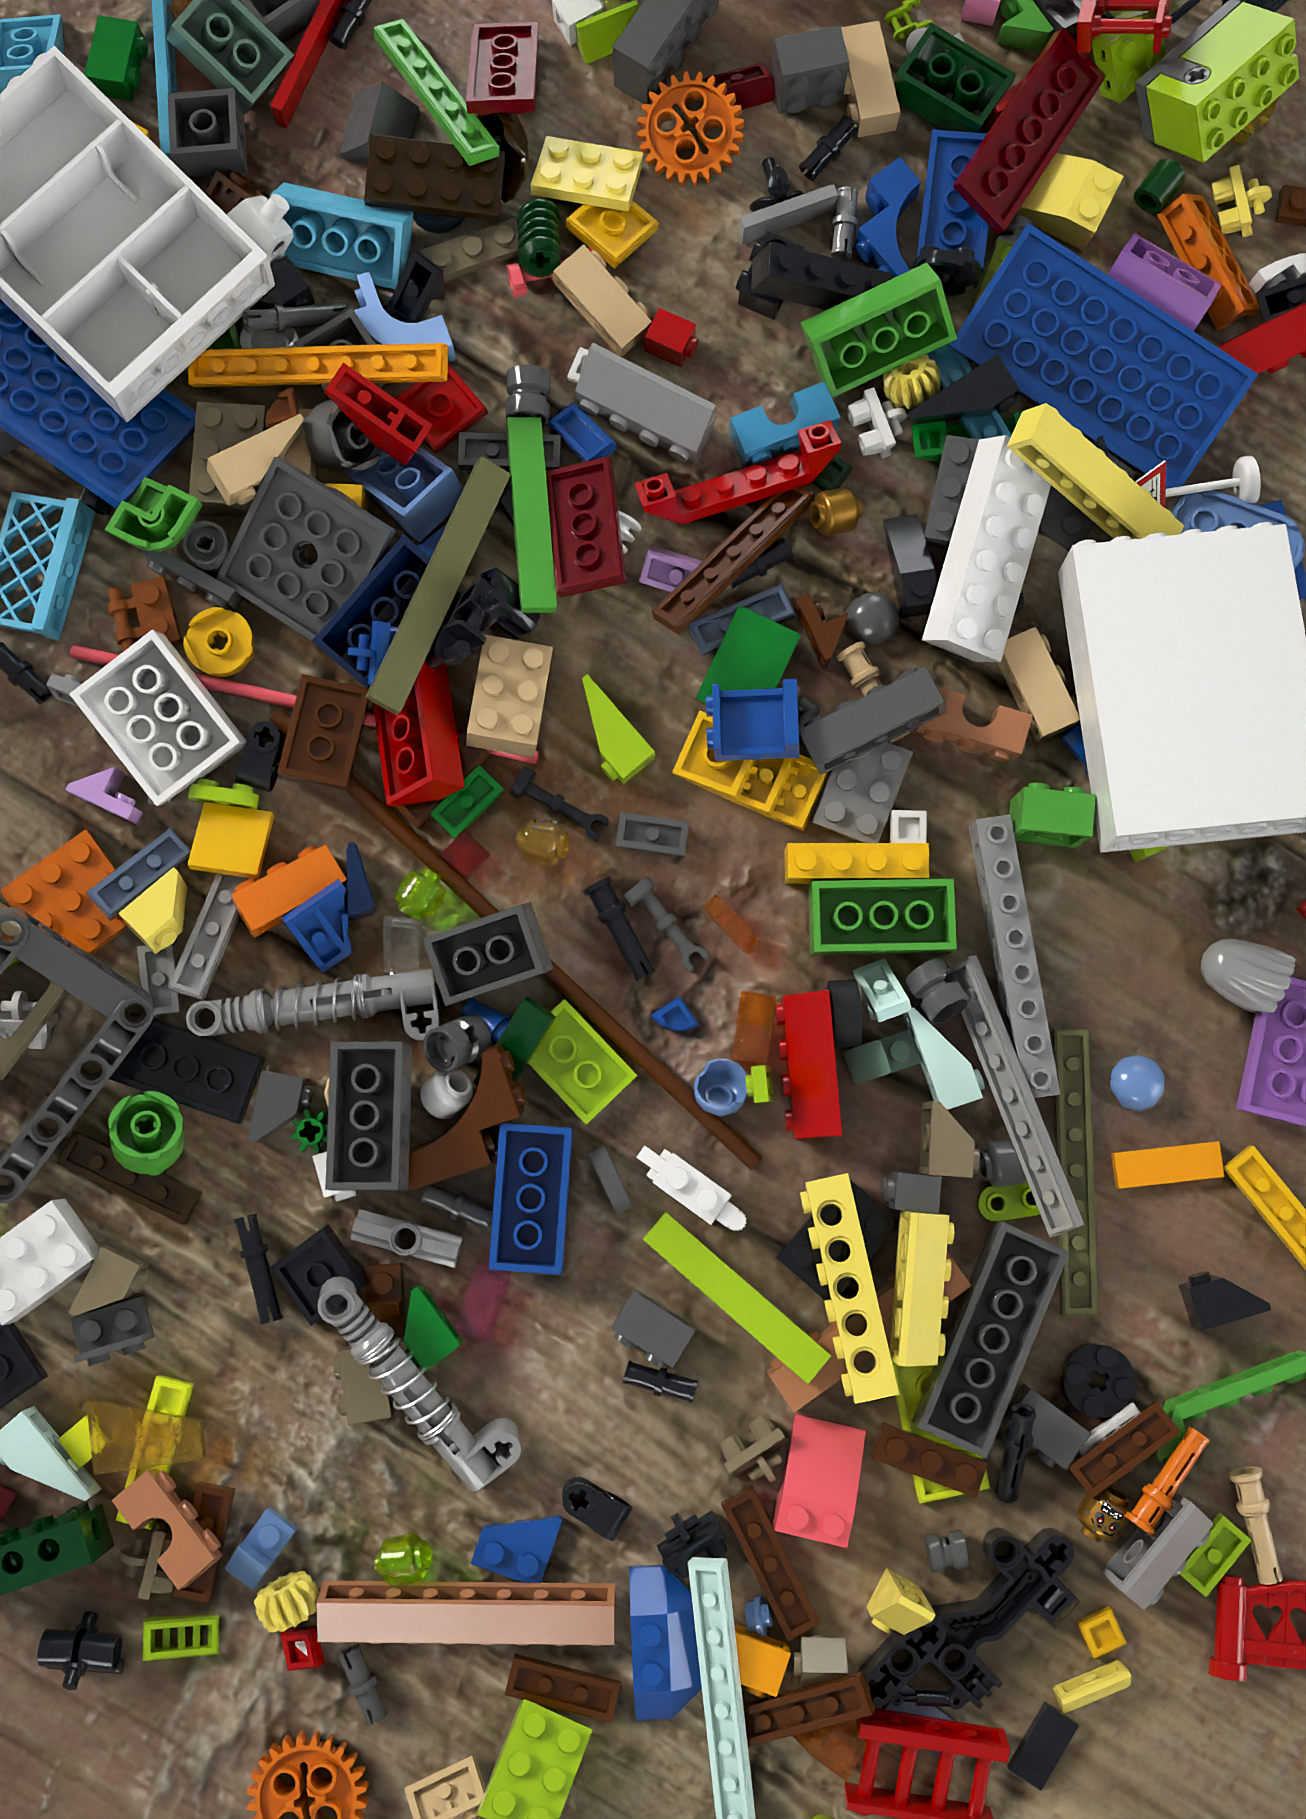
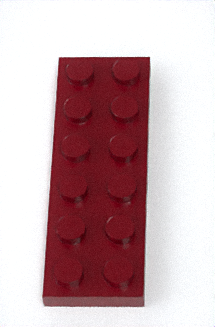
M1064 27L1053 34L952 186L996 234L1007 229L1106 78L1085 52H1077V42Z

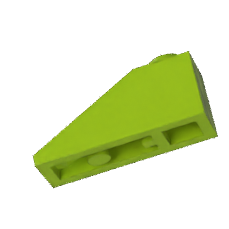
M586 674L582 678L601 760L603 761L600 767L612 781L618 778L624 785L655 759V751L590 676Z

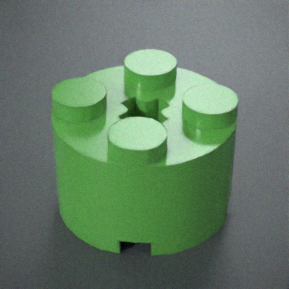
M144 1091V1094L133 1097L130 1095L123 1098L114 1107L109 1117V1137L116 1160L129 1171L151 1176L161 1174L177 1161L184 1149L185 1132L182 1114L173 1099L160 1092Z

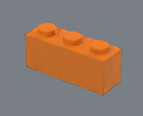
M326 844L319 848L316 845L310 846L298 854L299 859L287 865L285 862L278 863L267 870V876L257 881L253 878L248 879L235 887L236 892L231 894L233 904L253 938L283 923L282 917L336 880L339 879L345 889L347 888V879Z

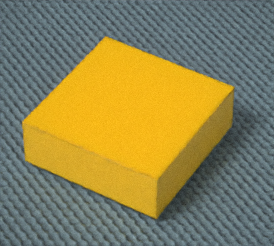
M1109 1606L1076 1620L1087 1648L1094 1659L1127 1644Z

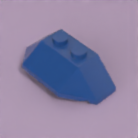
M664 1565L629 1566L636 1720L673 1719L702 1689L691 1591L672 1571L668 1572Z

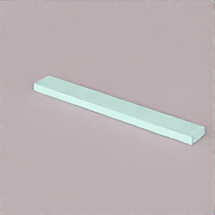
M692 1557L688 1561L716 1819H756L727 1558Z

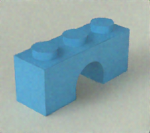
M825 381L793 393L791 409L795 419L788 424L778 425L771 422L767 418L762 406L730 418L729 433L744 467L752 463L756 465L771 460L773 455L783 451L789 454L799 450L798 430L831 420L835 431H837L840 415Z

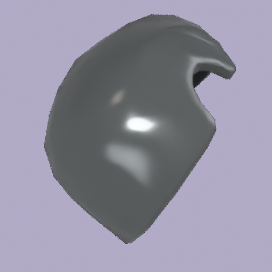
M865 593L851 601L845 611V614L848 613L845 622L847 631H850L859 642L863 641L866 644L880 645L894 636L900 625L899 610L889 597L880 593Z

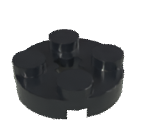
M924 246L920 249L919 256L914 259L912 268L914 269L924 263H928L941 279L946 296L964 294L966 287L971 285L975 289L979 284L981 272L979 262L974 259L975 252L965 247L947 250L939 249L935 246Z
M1099 1343L1083 1344L1071 1351L1064 1362L1063 1376L1061 1375L1060 1381L1063 1394L1074 1408L1092 1418H1105L1119 1413L1136 1394L1135 1374L1131 1363L1124 1354L1108 1345ZM1094 1371L1101 1375H1106L1105 1386L1101 1389L1097 1386L1091 1388L1089 1382L1093 1380L1091 1373Z

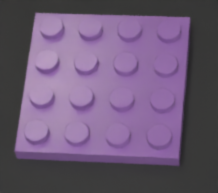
M1289 976L1292 981L1289 988L1284 991L1285 996L1283 1000L1277 1001L1278 1007L1275 1012L1256 1011L1236 1110L1306 1127V981Z

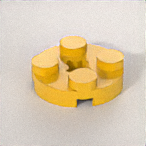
M213 607L201 611L189 623L190 628L187 631V636H184V650L190 662L206 675L214 677L232 676L244 669L255 657L254 633L248 622L240 614L225 610L224 608ZM216 635H220L222 638L228 637V642L222 650L211 648V645L215 643L214 637Z

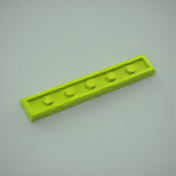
M667 1212L643 1238L648 1245L808 1385L832 1357Z

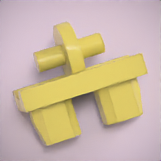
M1240 165L1230 167L1228 177L1212 183V191L1216 205L1234 200L1235 208L1218 213L1222 233L1228 234L1241 231L1243 238L1253 235L1249 207H1253L1256 215L1265 211L1263 203L1272 197V192L1269 186H1259L1257 178L1248 181L1249 190L1245 192Z

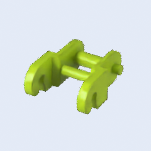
M905 0L902 2L901 7L890 10L885 16V23H891L895 30L893 35L895 41L905 39L915 29L921 27L928 28L931 22L934 24L932 19H927L920 23H912L908 12L912 10L913 5L919 7L922 0ZM903 17L907 23L905 27H901L898 21Z

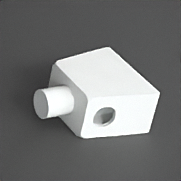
M272 194L269 199L263 195L247 198L227 214L268 255L270 266L282 259L293 238V230L283 219V216L289 210V204L282 196Z

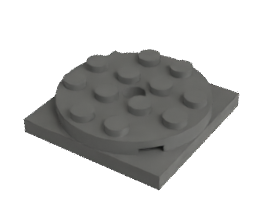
M274 457L216 579L235 589L241 596L312 640L381 561L396 530L360 508L350 497L341 491L324 485L282 457ZM309 544L314 545L317 551V561L313 564L309 563L304 557V550Z

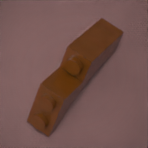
M501 1043L488 1047L482 1053V1070L478 1088L462 1118L443 1134L430 1141L409 1148L408 1186L410 1191L490 1165L496 1158L495 1152H498L497 1140L492 1131L488 1132L487 1128L520 1117L524 1111L523 1106L527 1104L521 1084H515L511 1073L515 1071L513 1058L508 1050H503Z

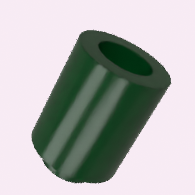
M1160 159L1134 192V200L1143 211L1153 215L1162 212L1185 181V174L1181 164L1173 159Z

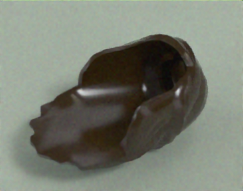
M512 112L492 113L490 115L478 114V119L500 146L499 150L506 151L502 202L507 203L515 198L526 179L529 167L527 134L517 114Z

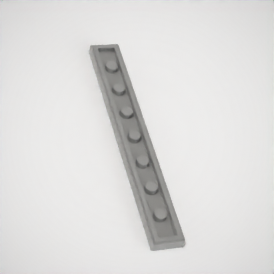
M977 955L969 956L950 967L954 973V980L952 982H959L970 998L969 1005L961 1014L1050 1238L1058 1236L1085 1224Z

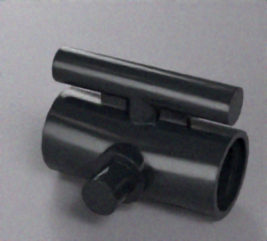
M84 1612L81 1624L76 1626L75 1631L45 1629L41 1636L37 1654L38 1665L40 1667H47V1669L63 1670L65 1677L62 1687L67 1690H76L80 1677L84 1676L86 1672L121 1674L123 1671L124 1659L121 1658L123 1647L122 1635L98 1632V1629L95 1627L98 1614L95 1612Z

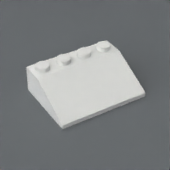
M153 629L69 694L156 806H160L189 787L190 784L195 783L198 779L221 766L242 750L247 742L167 637Z

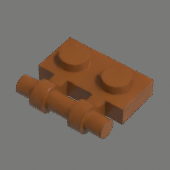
M164 576L131 584L133 598L124 599L121 588H111L107 591L110 599L107 606L110 615L114 616L117 627L115 632L118 645L122 646L123 652L152 629L163 633L173 646L183 643L170 590ZM137 612L140 627L131 628L128 614Z

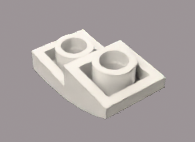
M1306 253L1278 260L1260 269L1249 283L1255 296L1256 292L1306 276Z

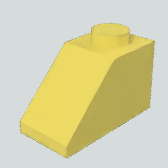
M173 867L119 912V915L129 929L155 955L163 948L173 944L177 936L183 932L188 887L179 872Z

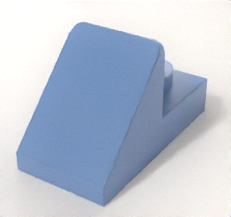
M269 1506L245 1540L237 1547L224 1569L254 1590L298 1527Z

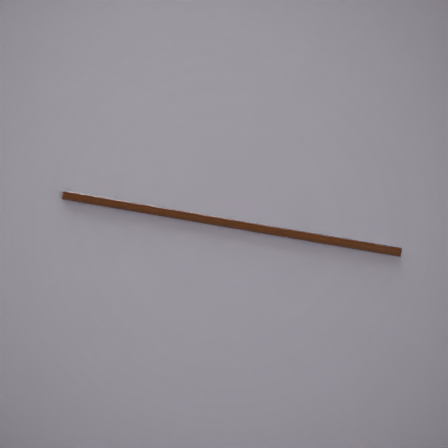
M279 708L273 713L270 721L287 736L291 716L283 708ZM353 774L351 775L348 791H345L477 915L483 918L500 912ZM551 960L554 969L542 973V975L746 1167L752 1170L762 1159V1156L719 1116L704 1111L696 1102L694 1093Z

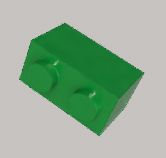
M98 15L84 75L106 97L132 102L135 89L140 87V67L142 59H145L148 54V40L144 37L138 22Z

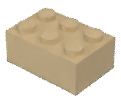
M484 635L487 640L481 649L467 728L466 746L535 758L553 647Z

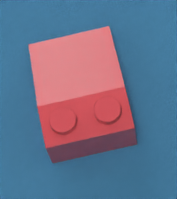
M795 1413L772 1518L775 1531L847 1548L856 1507L866 1436L865 1429Z

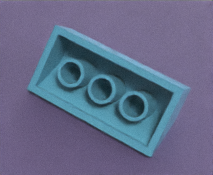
M285 182L271 193V195L278 194L282 196L289 204V210L283 216V219L293 230V238L283 257L287 255L295 267L358 281L357 275L370 272L374 285L396 289L404 272L411 246L413 211L368 206L361 199Z

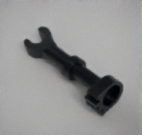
M526 766L522 768L509 794L518 799L527 795L548 807V812L556 816L559 813L578 824L585 830V834L589 839L593 841L599 840L600 835L592 831L591 825L594 822H601L607 826L609 820L606 816L585 813L565 802V797L557 794L555 796L532 783L537 772Z

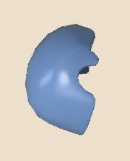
M1136 1054L1122 1058L1112 1069L1110 1088L1120 1102L1121 1107L1141 1112L1153 1108L1163 1096L1165 1077L1159 1065L1151 1058Z
M727 1058L714 1059L707 1062L704 1070L695 1080L694 1096L696 1102L704 1111L717 1116L735 1113L741 1108L747 1097L745 1079L746 1075H748L738 1062Z

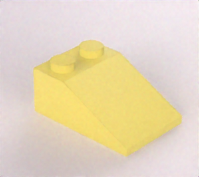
M1056 153L1016 215L1028 218L1037 228L1083 251L1095 234L1124 176L1094 160Z

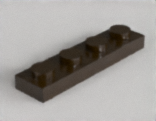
M72 1131L57 1161V1164L182 1225L188 1224L203 1191L163 1172L159 1175L151 1176L129 1171L116 1160L112 1147L79 1131Z

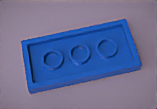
M932 129L917 257L920 254V249L924 246H935L939 249L947 250L965 247L975 252L974 259L981 266L980 273L983 272L988 224L952 186L987 133Z

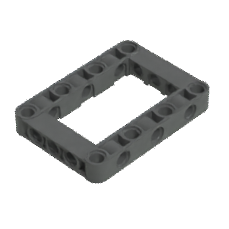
M7 907L0 911V976L14 957H16L107 1018L94 1037L91 1035L88 1037L65 1067L63 1077L52 1092H46L21 1125L17 1138L7 1150L4 1148L0 1151V1176L7 1175L14 1179V1183L11 1185L0 1184V1203L12 1202L20 1196L149 1027L154 1013V1002L148 992L17 907ZM5 921L17 922L22 932L15 936H9L2 931L1 924ZM139 1003L145 1008V1012L140 1016H131L126 1012L125 1008L129 1004ZM89 1060H94L101 1064L102 1068L95 1073H89L83 1069L82 1064ZM44 1118H52L57 1121L58 1126L53 1129H45L39 1124V1121Z

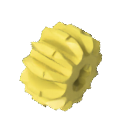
M925 354L884 373L883 389L885 397L888 401L894 403L896 408L906 406L910 410L913 406L920 405L940 391L941 385L940 372L935 360H930L928 355Z
M305 1571L290 1572L286 1576H279L273 1582H268L267 1587L261 1589L254 1600L256 1614L259 1621H262L264 1628H267L269 1632H276L278 1630L284 1632L290 1627H296L302 1621H307L308 1616L317 1611L316 1602L319 1591L316 1583L312 1581L311 1576L307 1575Z

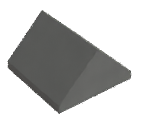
M383 81L356 93L341 148V158L368 163L371 134L413 139L420 112L419 106Z

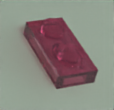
M478 1261L455 1332L489 1343L512 1272L488 1270L489 1264Z

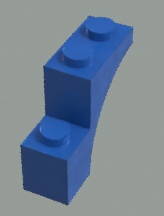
M901 157L869 179L865 194L866 203L869 209L877 215L858 228L855 241V249L859 257L864 262H869L874 269L892 273V279L910 271L898 247L896 225L904 210L916 200L921 181Z

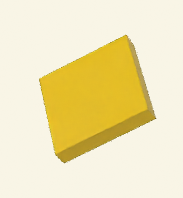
M633 200L629 212L583 204L565 222V228L591 250H595L614 269L658 230L659 222Z
M204 802L187 864L189 869L259 880L274 820L273 812Z

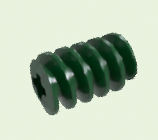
M547 199L530 200L522 205L518 211V259L520 266L528 274L540 278L547 277L553 274V271L561 265L562 261L560 258L558 207Z

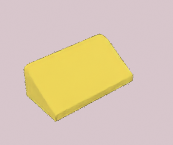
M1117 1659L1055 1685L1053 1691L1062 1712L1068 1713L1131 1685V1674L1123 1663Z

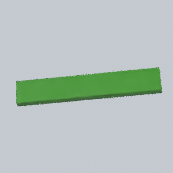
M404 19L374 27V38L468 165L471 166L499 157L500 146L475 113L467 114L466 101Z
M507 417L506 431L511 474L510 482L521 613H555L557 600L541 418Z

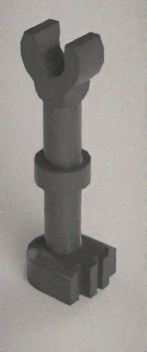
M648 876L623 896L631 907L640 900L658 922L656 926L660 932L664 930L682 954L681 961L684 968L691 972L694 967L689 962V955L691 953H698L705 961L708 959V954L704 948L694 946L675 923L677 918L672 912L669 914L652 893L655 884Z

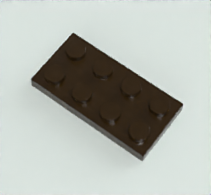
M371 134L364 195L365 205L500 222L506 151L499 150V157L469 166L453 144Z

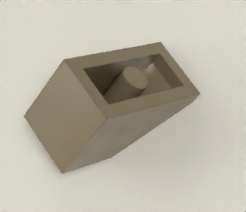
M113 1244L101 1246L68 1314L77 1316L133 1296L135 1292L140 1293L149 1277L146 1270L150 1262Z

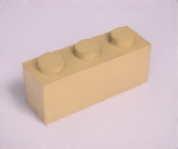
M873 21L841 27L849 58L843 95L848 94L850 104L847 105V116L853 120L850 125H857V138L896 131L900 108L880 22Z
M583 244L553 271V283L618 356L622 357L645 337L652 323L650 320L651 314L641 302L635 303L627 294L629 292L627 286L618 276L613 278L605 269L606 263L595 250L590 252Z
M1033 627L1007 639L1001 662H997L1020 711L1033 715L1029 730L1035 742L1038 743L1074 727L1080 721L1076 698L1069 695L1064 685L1066 678L1063 670L1059 665H1054L1049 654L1051 653V648L1047 638L1043 634L1040 635L1037 628Z

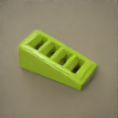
M219 1614L144 1617L143 1661L219 1654ZM200 1625H208V1645H200ZM193 1626V1645H185V1627ZM178 1627V1646H170V1628ZM155 1629H163L162 1646H155Z

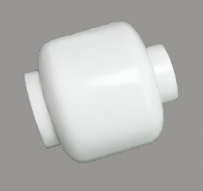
M459 1069L447 1073L436 1071L424 1082L420 1091L421 1101L425 1109L436 1118H453L470 1103L473 1097V1086L467 1075Z

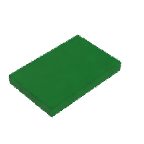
M739 605L694 700L706 705V696L712 695V684L718 683L721 691L776 688L801 634Z

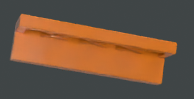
M1184 193L1162 210L1161 213L1157 214L1180 260L1222 284L1207 310L1216 330L1225 329L1241 316H1255L1261 311L1258 300L1203 195Z

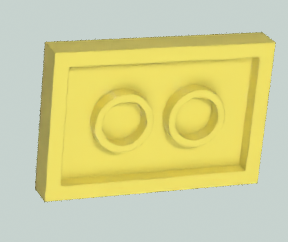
M546 136L532 178L531 195L629 212L643 165V152Z

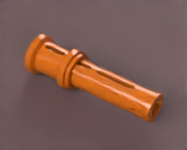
M1189 1426L1183 1439L1175 1448L1152 1485L1149 1483L1147 1486L1144 1485L1142 1488L1144 1494L1132 1512L1127 1511L1124 1516L1153 1537L1156 1533L1154 1527L1164 1512L1172 1509L1174 1502L1172 1497L1210 1440Z

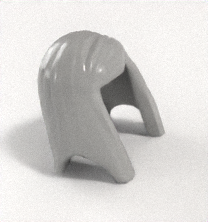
M1221 939L1211 944L1203 953L1201 973L1205 982L1211 988L1236 1006L1256 1013V1011L1274 1013L1278 1007L1277 1001L1283 1000L1285 996L1284 991L1290 986L1292 980L1289 976L1294 973L1296 959L1285 952L1269 946L1239 939Z

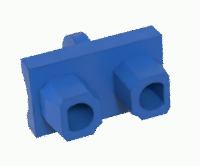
M372 621L370 649V635L359 634L358 648L348 647V655L358 656L357 670L367 671L368 657H370L368 684L370 685L398 629L397 627L390 626L388 622Z

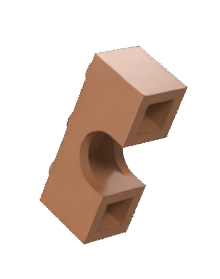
M936 686L945 702L946 713L917 727L916 732L924 734L923 737L931 742L943 743L945 740L955 743L958 749L965 752L976 753L979 750L989 753L991 759L1002 763H1009L1010 760L1016 761L1022 755L1033 717L1032 714L999 705L993 712L990 724L977 727L970 724L963 715V704L966 695Z
M157 1469L146 1470L111 1501L133 1530L144 1528L155 1518L163 1519L169 1524L172 1530V1542L167 1551L156 1561L176 1588L180 1590L188 1587L223 1556L218 1550L221 1545L217 1537L209 1529L203 1530L195 1520L198 1517L195 1508L186 1499L181 1501L173 1491L176 1488L173 1479L164 1470L161 1472Z

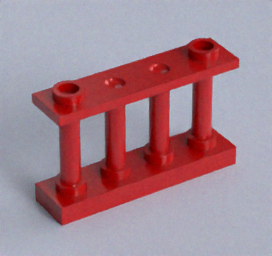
M1082 0L1077 20V52H1090L1094 37H1100V34H1154L1153 53H1160L1163 38L1170 37L1172 15L1168 14L1171 0ZM1106 11H1157L1156 19L1102 18Z
M875 1708L876 1710L870 1716L856 1719L858 1737L865 1739L866 1744L859 1784L844 1782L843 1790L846 1810L854 1811L862 1816L875 1814L899 1819H994L990 1806H984L991 1763L995 1761L1008 1763L1010 1747L1004 1729ZM884 1743L903 1746L896 1790L874 1787L880 1746ZM921 1749L938 1751L940 1753L932 1797L910 1793L917 1752ZM958 1755L976 1758L969 1803L947 1799L954 1757Z

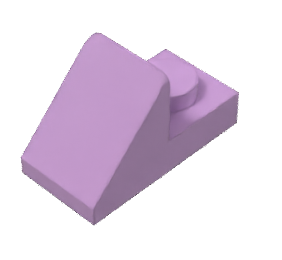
M116 767L69 783L65 789L74 796L138 825L143 815L142 811L133 807L136 803L134 799L117 792L125 773Z

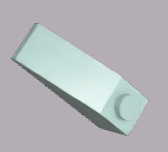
M914 1007L911 1008V1011L903 1013L908 1030H911L922 1062L920 1065L933 1101L941 1102L948 1110L983 1098L981 1090L985 1089L979 1070H973L971 1063Z
M35 1406L21 1411L0 1430V1463L2 1465H7L15 1472L83 1501L90 1499L102 1490L85 1467L79 1468L58 1441L59 1435Z

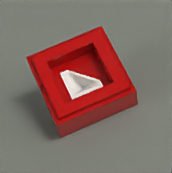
M317 1626L287 1629L280 1634L288 1671L318 1668L325 1663L321 1642H318Z

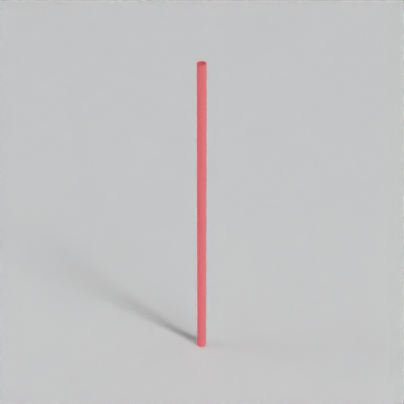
M74 644L70 649L71 658L105 666L119 656L118 654ZM194 672L206 689L294 708L296 695ZM367 712L364 725L376 728L374 713ZM457 732V739L462 735V733ZM485 749L492 755L535 765L539 756V751L535 752V758Z

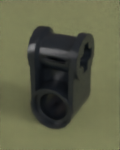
M262 721L256 723L251 728L243 755L237 765L236 783L267 792L273 790L278 778L277 771L286 740L285 735L274 724ZM269 735L274 737L273 743L267 742L263 744L261 742L262 737H269Z
M583 1477L569 1479L562 1490L565 1511L610 1541L615 1540L633 1509L629 1503L619 1496L605 1491ZM580 1490H584L586 1501L579 1500L576 1504L572 1503L571 1492L578 1494Z

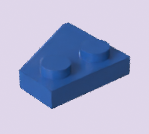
M339 879L282 917L284 923L322 973L351 954V943L347 933L349 927L348 913L345 910L344 901L346 891Z
M551 1515V1518L523 1519L508 1524L495 1523L484 1525L471 1564L523 1583H541L563 1516Z

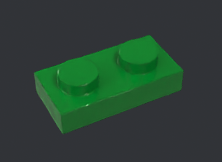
M480 765L464 779V788L447 796L430 813L455 840L504 792V788Z

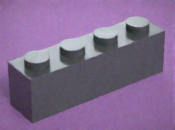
M926 666L919 670L917 668L909 669L898 677L899 680L887 686L885 684L875 686L867 692V696L855 702L854 700L843 702L836 707L835 712L825 717L816 716L804 724V728L800 729L799 733L820 775L946 713L945 702Z

